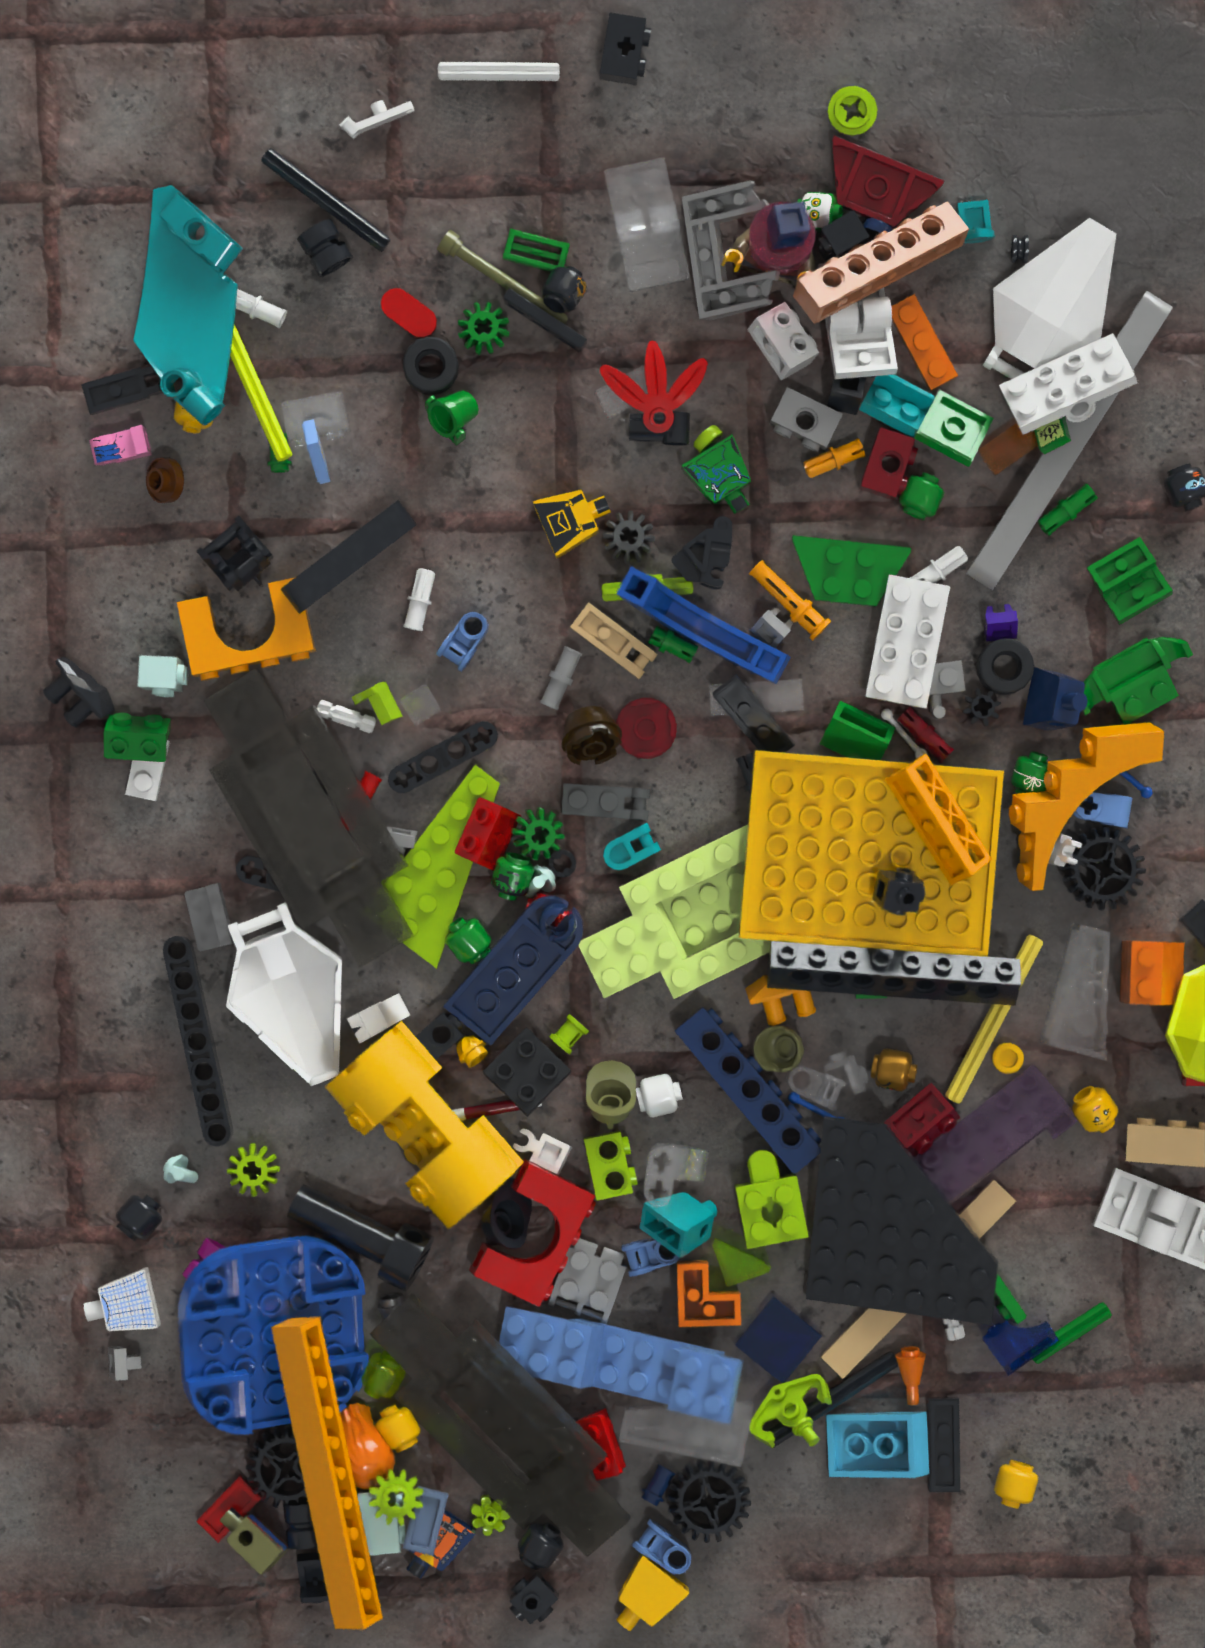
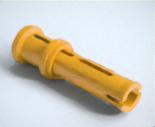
M763 560L749 572L750 576H753L771 596L791 613L789 616L790 620L793 623L798 622L810 634L809 638L812 641L832 622L829 618L825 619L812 607L813 603L810 600H803ZM768 578H769L787 597H785V596L768 580ZM806 615L816 624V626L806 617Z

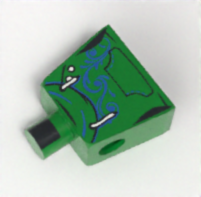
M730 435L681 466L683 473L713 506L726 500L732 512L736 514L750 505L741 489L751 483V479L733 435Z

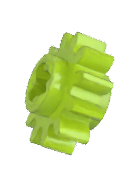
M389 1469L388 1479L386 1480L382 1476L377 1475L376 1479L380 1486H371L369 1488L370 1493L377 1495L376 1498L369 1500V1506H379L375 1512V1517L379 1518L383 1514L387 1515V1525L392 1523L393 1518H398L401 1526L404 1525L405 1515L415 1519L416 1515L412 1508L423 1507V1503L416 1499V1496L424 1493L422 1488H413L417 1483V1477L414 1476L406 1480L405 1469L400 1472L399 1477H395L393 1470ZM391 1491L396 1494L400 1491L404 1494L401 1495L403 1501L401 1503L397 1501L390 1503L391 1497L389 1493Z

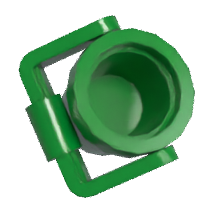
M460 390L438 399L432 395L425 402V410L428 413L430 424L439 435L449 438L456 446L466 439V432L462 428L473 420L479 412L478 404L469 392Z

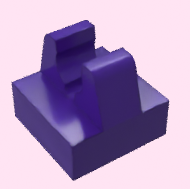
M1004 604V612L994 613L993 607L988 606L985 614L986 642L1008 638L1017 639V612L1013 611L1009 604Z

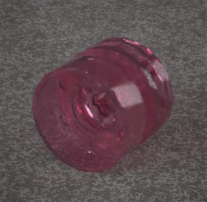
M774 202L763 207L755 215L751 224L749 250L754 261L766 271L777 270L779 274L791 273L800 269L809 259L815 242V226L808 213L811 231L803 246L772 250L766 220L774 205L791 202Z

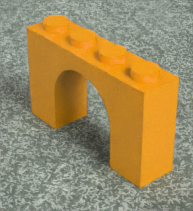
M294 578L268 583L274 609L275 625L269 639L263 645L253 650H235L228 647L221 640L217 632L211 600L208 596L177 602L192 676H200L201 681L219 678L218 672L230 670L231 675L248 672L250 665L261 663V668H268L280 665L279 659L291 657L292 662L309 659V653L316 652L308 611L305 609L299 614L280 590Z

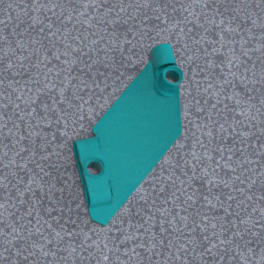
M173 185L153 189L145 277L133 341L161 379L160 387L163 393L177 401L204 426L213 421L225 406L223 399L231 355L238 284L225 274V271L241 253L243 248ZM204 226V236L197 240L196 232L199 227ZM181 377L183 387L179 392H176L174 384Z

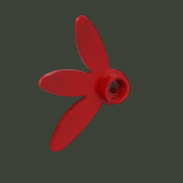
M652 340L647 345L644 363L645 383L648 394L633 379L614 367L602 365L599 371L607 385L619 398L633 408L643 412V423L648 430L654 433H663L673 424V410L687 401L701 384L708 363L704 358L695 361L679 375L667 393V371L664 357L657 342ZM657 412L664 414V420L661 423L654 422L653 418Z

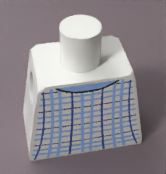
M148 1267L100 1286L98 1288L100 1300L84 1303L87 1321L104 1318L107 1331L154 1329L161 1325Z

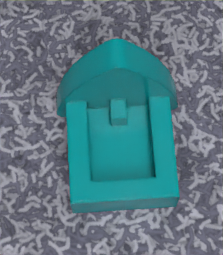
M988 200L957 203V214L969 228L964 243H979L995 238L994 230L991 227Z

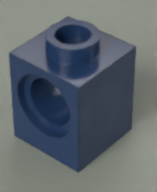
M805 202L774 205L766 220L772 250L803 246L811 231Z

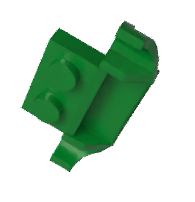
M1169 637L1145 638L1093 667V671L1084 681V694L1088 700L1087 707L1083 710L1084 714L1091 713V708L1102 700L1106 703L1111 701L1121 723L1125 725L1178 697L1179 695L1167 669L1172 667L1170 662L1182 657L1189 658L1193 655L1188 642Z

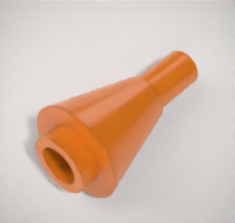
M903 1347L901 1352L895 1354L904 1385L906 1386L907 1405H918V1385H920L926 1353L920 1351L919 1347Z

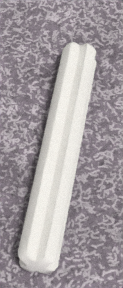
M440 62L438 64V78L440 80L557 81L560 77V66L558 63Z

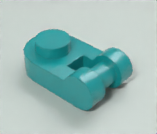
M648 823L607 844L603 857L605 863L614 870L626 869L661 850L658 842L654 843L649 834L651 829ZM638 838L643 849L635 853L630 842Z

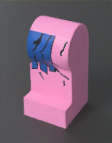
M143 425L99 436L89 441L96 466L115 462L120 463L152 455L147 430Z

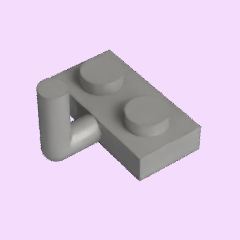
M962 660L935 664L929 693L930 714L935 720L941 719L946 713L945 708L942 707V694L966 691Z

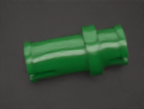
M657 625L648 641V644L658 647L659 652L664 653L666 651L687 661L689 664L693 659L692 656L695 655L698 649V645H694L674 635L673 630L668 629L666 631Z

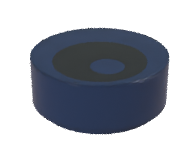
M868 218L863 224L871 239H874L876 235L883 231L888 233L893 230L888 224L875 218Z

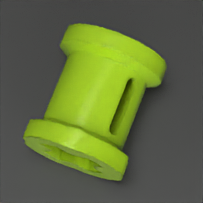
M569 1014L566 1017L567 1021L555 1034L551 1033L548 1037L570 1055L574 1044L583 1034L586 1035L589 1030Z

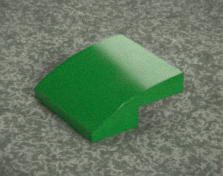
M1141 537L1136 538L1087 567V571L1119 625L1173 594V590L1156 566V560Z

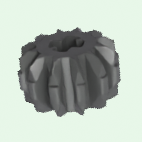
M631 510L628 511V520L624 521L620 512L616 513V519L619 524L616 525L610 520L606 523L608 528L614 532H603V538L613 539L612 542L605 545V550L617 548L612 556L614 560H617L621 553H625V564L630 563V554L634 553L635 559L638 562L642 561L639 550L641 549L647 554L651 552V548L644 544V542H655V536L644 535V533L653 529V525L647 524L641 527L645 520V515L641 514L635 522L633 521L634 513ZM624 530H628L630 533L636 532L638 537H634V544L630 545L628 541H621L620 537H624Z

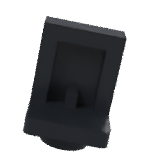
M319 1553L297 1554L301 1603L329 1601Z

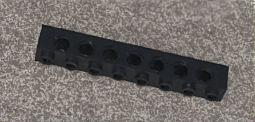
M771 941L767 962V988L1015 1006L1021 987L1020 959Z

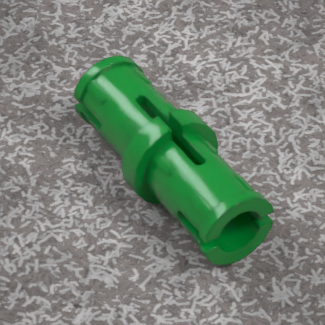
M1086 483L1064 500L1062 498L1058 501V505L1038 519L1037 523L1047 536H1050L1069 520H1075L1077 514L1096 501L1098 497L1094 495L1095 492Z

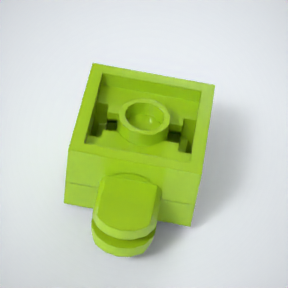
M768 1150L753 1152L747 1161L750 1182L734 1185L747 1249L808 1238L809 1235L797 1175L780 1176L777 1159L772 1152Z

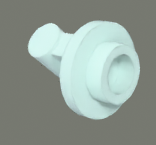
M535 865L534 877L529 884V892L525 895L526 897H533L540 889L545 892H552L556 888L553 872L545 866Z
M182 1154L168 1159L163 1168L164 1180L168 1183L176 1181L195 1183L198 1180V1173L187 1169L188 1158Z

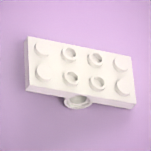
M825 263L818 264L817 269L823 267ZM884 288L825 318L835 379L895 375L897 373L898 367L891 331L892 308L890 298L885 296Z
M1112 333L1000 384L999 387L1024 435L1064 416L1071 422L1084 421L1094 413L1096 409L1095 402L1138 382L1118 341Z
M895 575L888 576L865 697L924 709L927 708L950 586Z
M1114 1168L1092 1225L1205 1270V1202Z

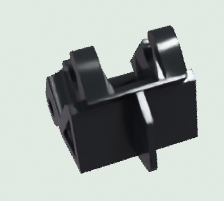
M239 515L234 519L236 522L204 549L200 547L197 550L200 557L231 593L235 589L239 591L252 579L260 587L264 586L256 576L271 564L269 561L274 558ZM237 537L242 548L230 559L226 560L221 557L218 552Z
M725 516L718 517L712 529H705L672 557V563L686 581L699 582V585L713 590H720L722 588L723 580L713 578L711 572L713 570L723 572L725 567H728L732 545L731 520Z

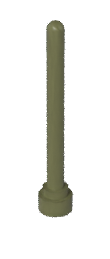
M451 229L446 233L437 251L446 257L449 255L453 258L455 256L459 257L505 289H512L563 324L567 323L568 317L565 313H556L550 310L544 304L543 298L463 246L464 242L460 240V235Z

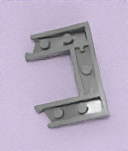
M750 180L682 197L699 319L711 321L772 304L773 300L768 298L773 280L778 281L779 271L774 270L727 281L726 267L721 265L724 254L719 224L770 209L767 200L763 199L760 201L752 188L756 185L754 181Z

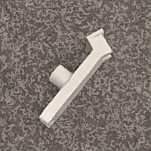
M381 100L370 105L374 116L357 123L348 116L339 126L341 130L344 129L354 139L365 131L405 116L415 110L411 101L387 110L384 101Z

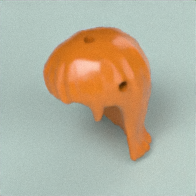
M358 1402L349 1404L340 1412L354 1483L358 1488L369 1490L371 1486H380L376 1479L377 1475L382 1476L385 1480L388 1479V1470L394 1469L395 1454L375 1428L370 1407Z

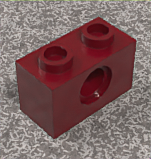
M880 427L859 489L894 501L897 494H901L906 488L909 477L903 475L907 464L913 466L918 451V448L913 447L915 439ZM886 457L894 458L898 463V470L893 473L886 472L882 468V460Z

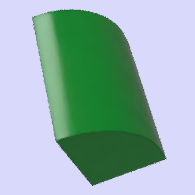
M839 701L819 744L847 758L881 760L896 727L847 703Z

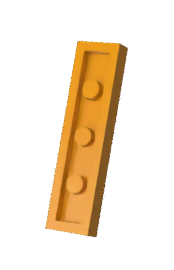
M927 754L918 757L907 767L891 774L885 779L950 885L972 876L992 860ZM920 765L927 775V782L923 781L916 771V768ZM935 794L939 795L942 799L943 808H940L936 803ZM952 821L956 822L960 828V835L954 832ZM968 847L972 848L979 860L976 863L969 856Z

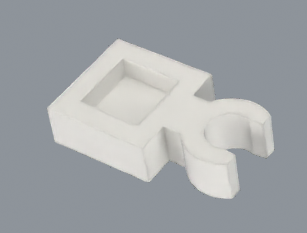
M1060 834L1054 844L1048 864L1062 867L1065 866V863L1076 865L1078 860L1073 859V851L1075 848H1081L1082 844L1071 840V836Z
M521 1129L520 1132L527 1135L529 1139L528 1144L520 1146L514 1143L513 1148L521 1153L533 1152L530 1159L531 1162L559 1175L572 1147L544 1133L538 1141L534 1133L527 1129Z

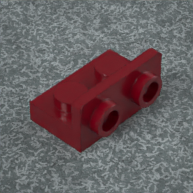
M931 1082L884 1123L891 1128L898 1140L915 1157L918 1153L923 1154L928 1151L933 1145V1141L941 1134L950 1132L956 1126L960 1116Z

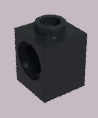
M443 1012L415 1037L436 1060L464 1036L460 1031L464 1026L453 1014L447 1016ZM439 1025H444L450 1030V1039L445 1043H439L433 1037V1031Z

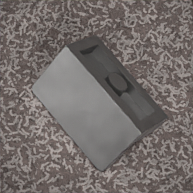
M221 883L186 891L185 899L198 951L234 944L228 928L230 920Z

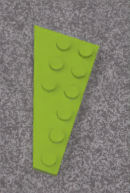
M476 765L415 843L414 849L411 848L403 861L363 911L370 919L436 969L446 944V936L450 932L448 926L453 923L473 864L472 861L455 854V849L477 799L481 797L494 803L500 786L498 781Z

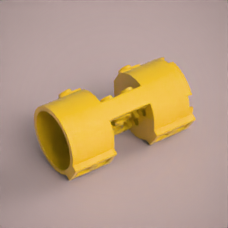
M401 1021L337 1075L325 1088L345 1110L344 1114L348 1117L349 1124L355 1130L360 1131L363 1136L377 1124L381 1123L387 1137L392 1141H396L404 1150L407 1160L420 1168L405 1183L410 1190V1194L416 1201L422 1203L425 1207L428 1206L443 1225L449 1229L505 1182L524 1161L484 1115L468 1128L461 1122L427 1082L442 1067Z

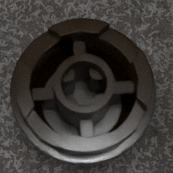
M599 706L583 707L567 716L562 737V749L567 753L568 759L574 764L580 765L581 760H594L595 765L601 764L617 755L616 748L619 744H622V730L606 709Z

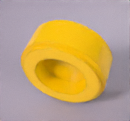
M1002 1043L992 1053V1063L1002 1073H1015L1023 1065V1052L1015 1044Z

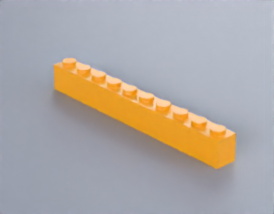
M320 1317L290 1318L271 1328L335 1629H366L381 1620L383 1616Z

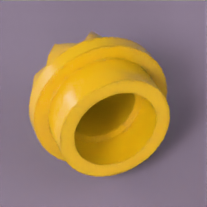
M474 1035L462 1037L456 1047L459 1061L466 1063L469 1068L479 1064L488 1055V1051L485 1049V1042L479 1040Z

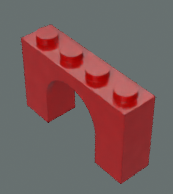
M524 1159V1163L521 1165L511 1187L516 1192L549 1208L555 1225L553 1238L541 1253L529 1258L513 1257L483 1242L469 1271L473 1276L540 1307L542 1301H547L553 1291L554 1285L551 1283L556 1273L560 1274L565 1268L568 1260L566 1254L570 1246H574L578 1242L582 1232L580 1226L584 1218H589L596 1204V1201H594L596 1195L590 1190Z

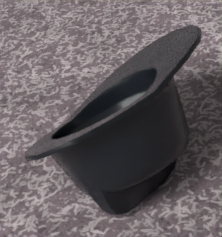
M508 1178L495 1190L492 1204L482 1214L481 1227L486 1236V1244L490 1246L503 1245L509 1249H517L525 1243L532 1212V1200L516 1192L511 1187L515 1178Z

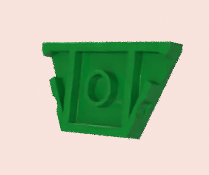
M792 536L793 546L801 562V567L807 578L814 601L876 607L886 592L888 576H896L911 553L910 547Z

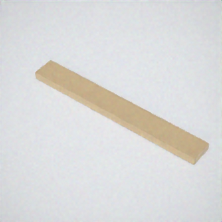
M992 1179L958 1215L964 1218L980 1239L1016 1200ZM867 1308L820 1357L844 1379L907 1313Z

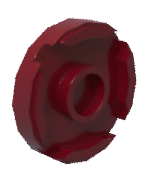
M639 698L629 702L621 710L616 720V723L622 730L621 747L628 754L638 759H652L663 755L671 748L676 737L677 723L673 712L664 703L654 698Z

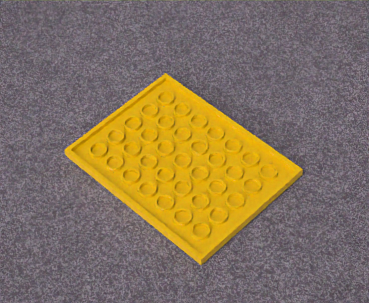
M754 750L739 938L988 957L1004 771L934 765L992 858L991 861L972 876L950 885L885 780L891 774L907 767L911 763ZM920 765L916 768V771L921 779L927 782V775ZM935 794L936 803L940 808H943L942 799L939 795ZM952 821L954 832L960 835V828L956 822ZM968 847V854L972 861L976 863L979 859L973 849ZM901 867L915 872V875L924 883L925 897L920 902L918 913L906 912V915H895L879 907L872 899L878 870L896 871V868Z

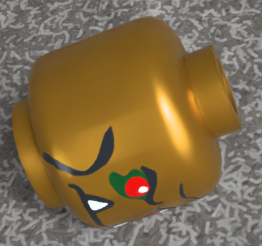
M886 1048L881 1051L880 1055L875 1054L871 1078L875 1079L876 1085L880 1088L904 1091L909 1082L915 1083L918 1065L912 1064V1055L910 1053Z

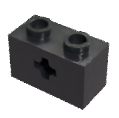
M609 13L600 68V80L636 85L637 77H644L646 59L641 58L642 46H649L651 28H646V18ZM624 43L630 44L628 56L622 55Z
M852 210L821 228L818 237L819 244L816 246L823 259L827 261L833 257L840 258L846 255L858 244H867L869 235L855 211Z

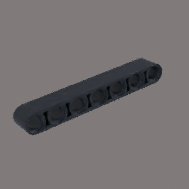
M173 936L164 943L163 956L202 1134L209 1145L214 1147L222 1146L232 1138L233 1124L192 942L188 938ZM176 941L182 942L186 947V953L180 959L175 958L171 954V946ZM183 971L189 972L193 978V983L188 989L181 988L177 983V977ZM188 1002H194L199 1007V1015L196 1019H189L184 1014V1007ZM200 1032L205 1036L206 1045L203 1049H195L191 1045L190 1038L193 1033ZM205 1062L212 1067L213 1074L209 1080L201 1079L198 1076L197 1068L200 1063ZM207 1093H214L218 1096L220 1104L216 1110H210L205 1107L204 1097ZM219 1123L225 1127L226 1136L223 1140H216L211 1136L210 1129L213 1124Z

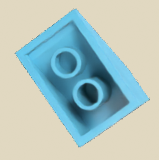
M898 1411L826 1415L829 1477L917 1478L929 1474L927 1412Z

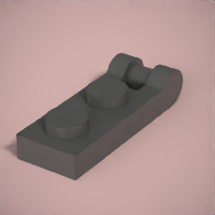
M564 783L562 815L648 820L649 811H646V799H650V789ZM625 797L634 798L633 810L624 809Z

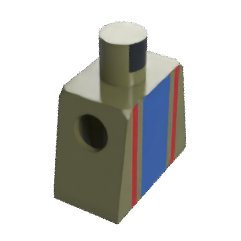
M232 1507L220 1519V1522L232 1532L226 1541L260 1575L270 1571L289 1550L287 1542L255 1514L244 1518ZM247 1530L252 1533L253 1541L248 1540L246 1536Z

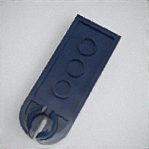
M544 896L533 901L443 1005L445 1009L490 1046L571 955L582 939L583 920L575 907L567 913L556 927L551 924L568 907L569 902L560 897Z

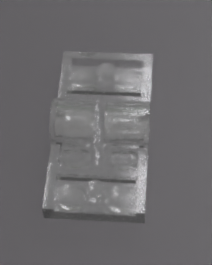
M665 158L604 170L629 292L690 280L677 209L673 200Z

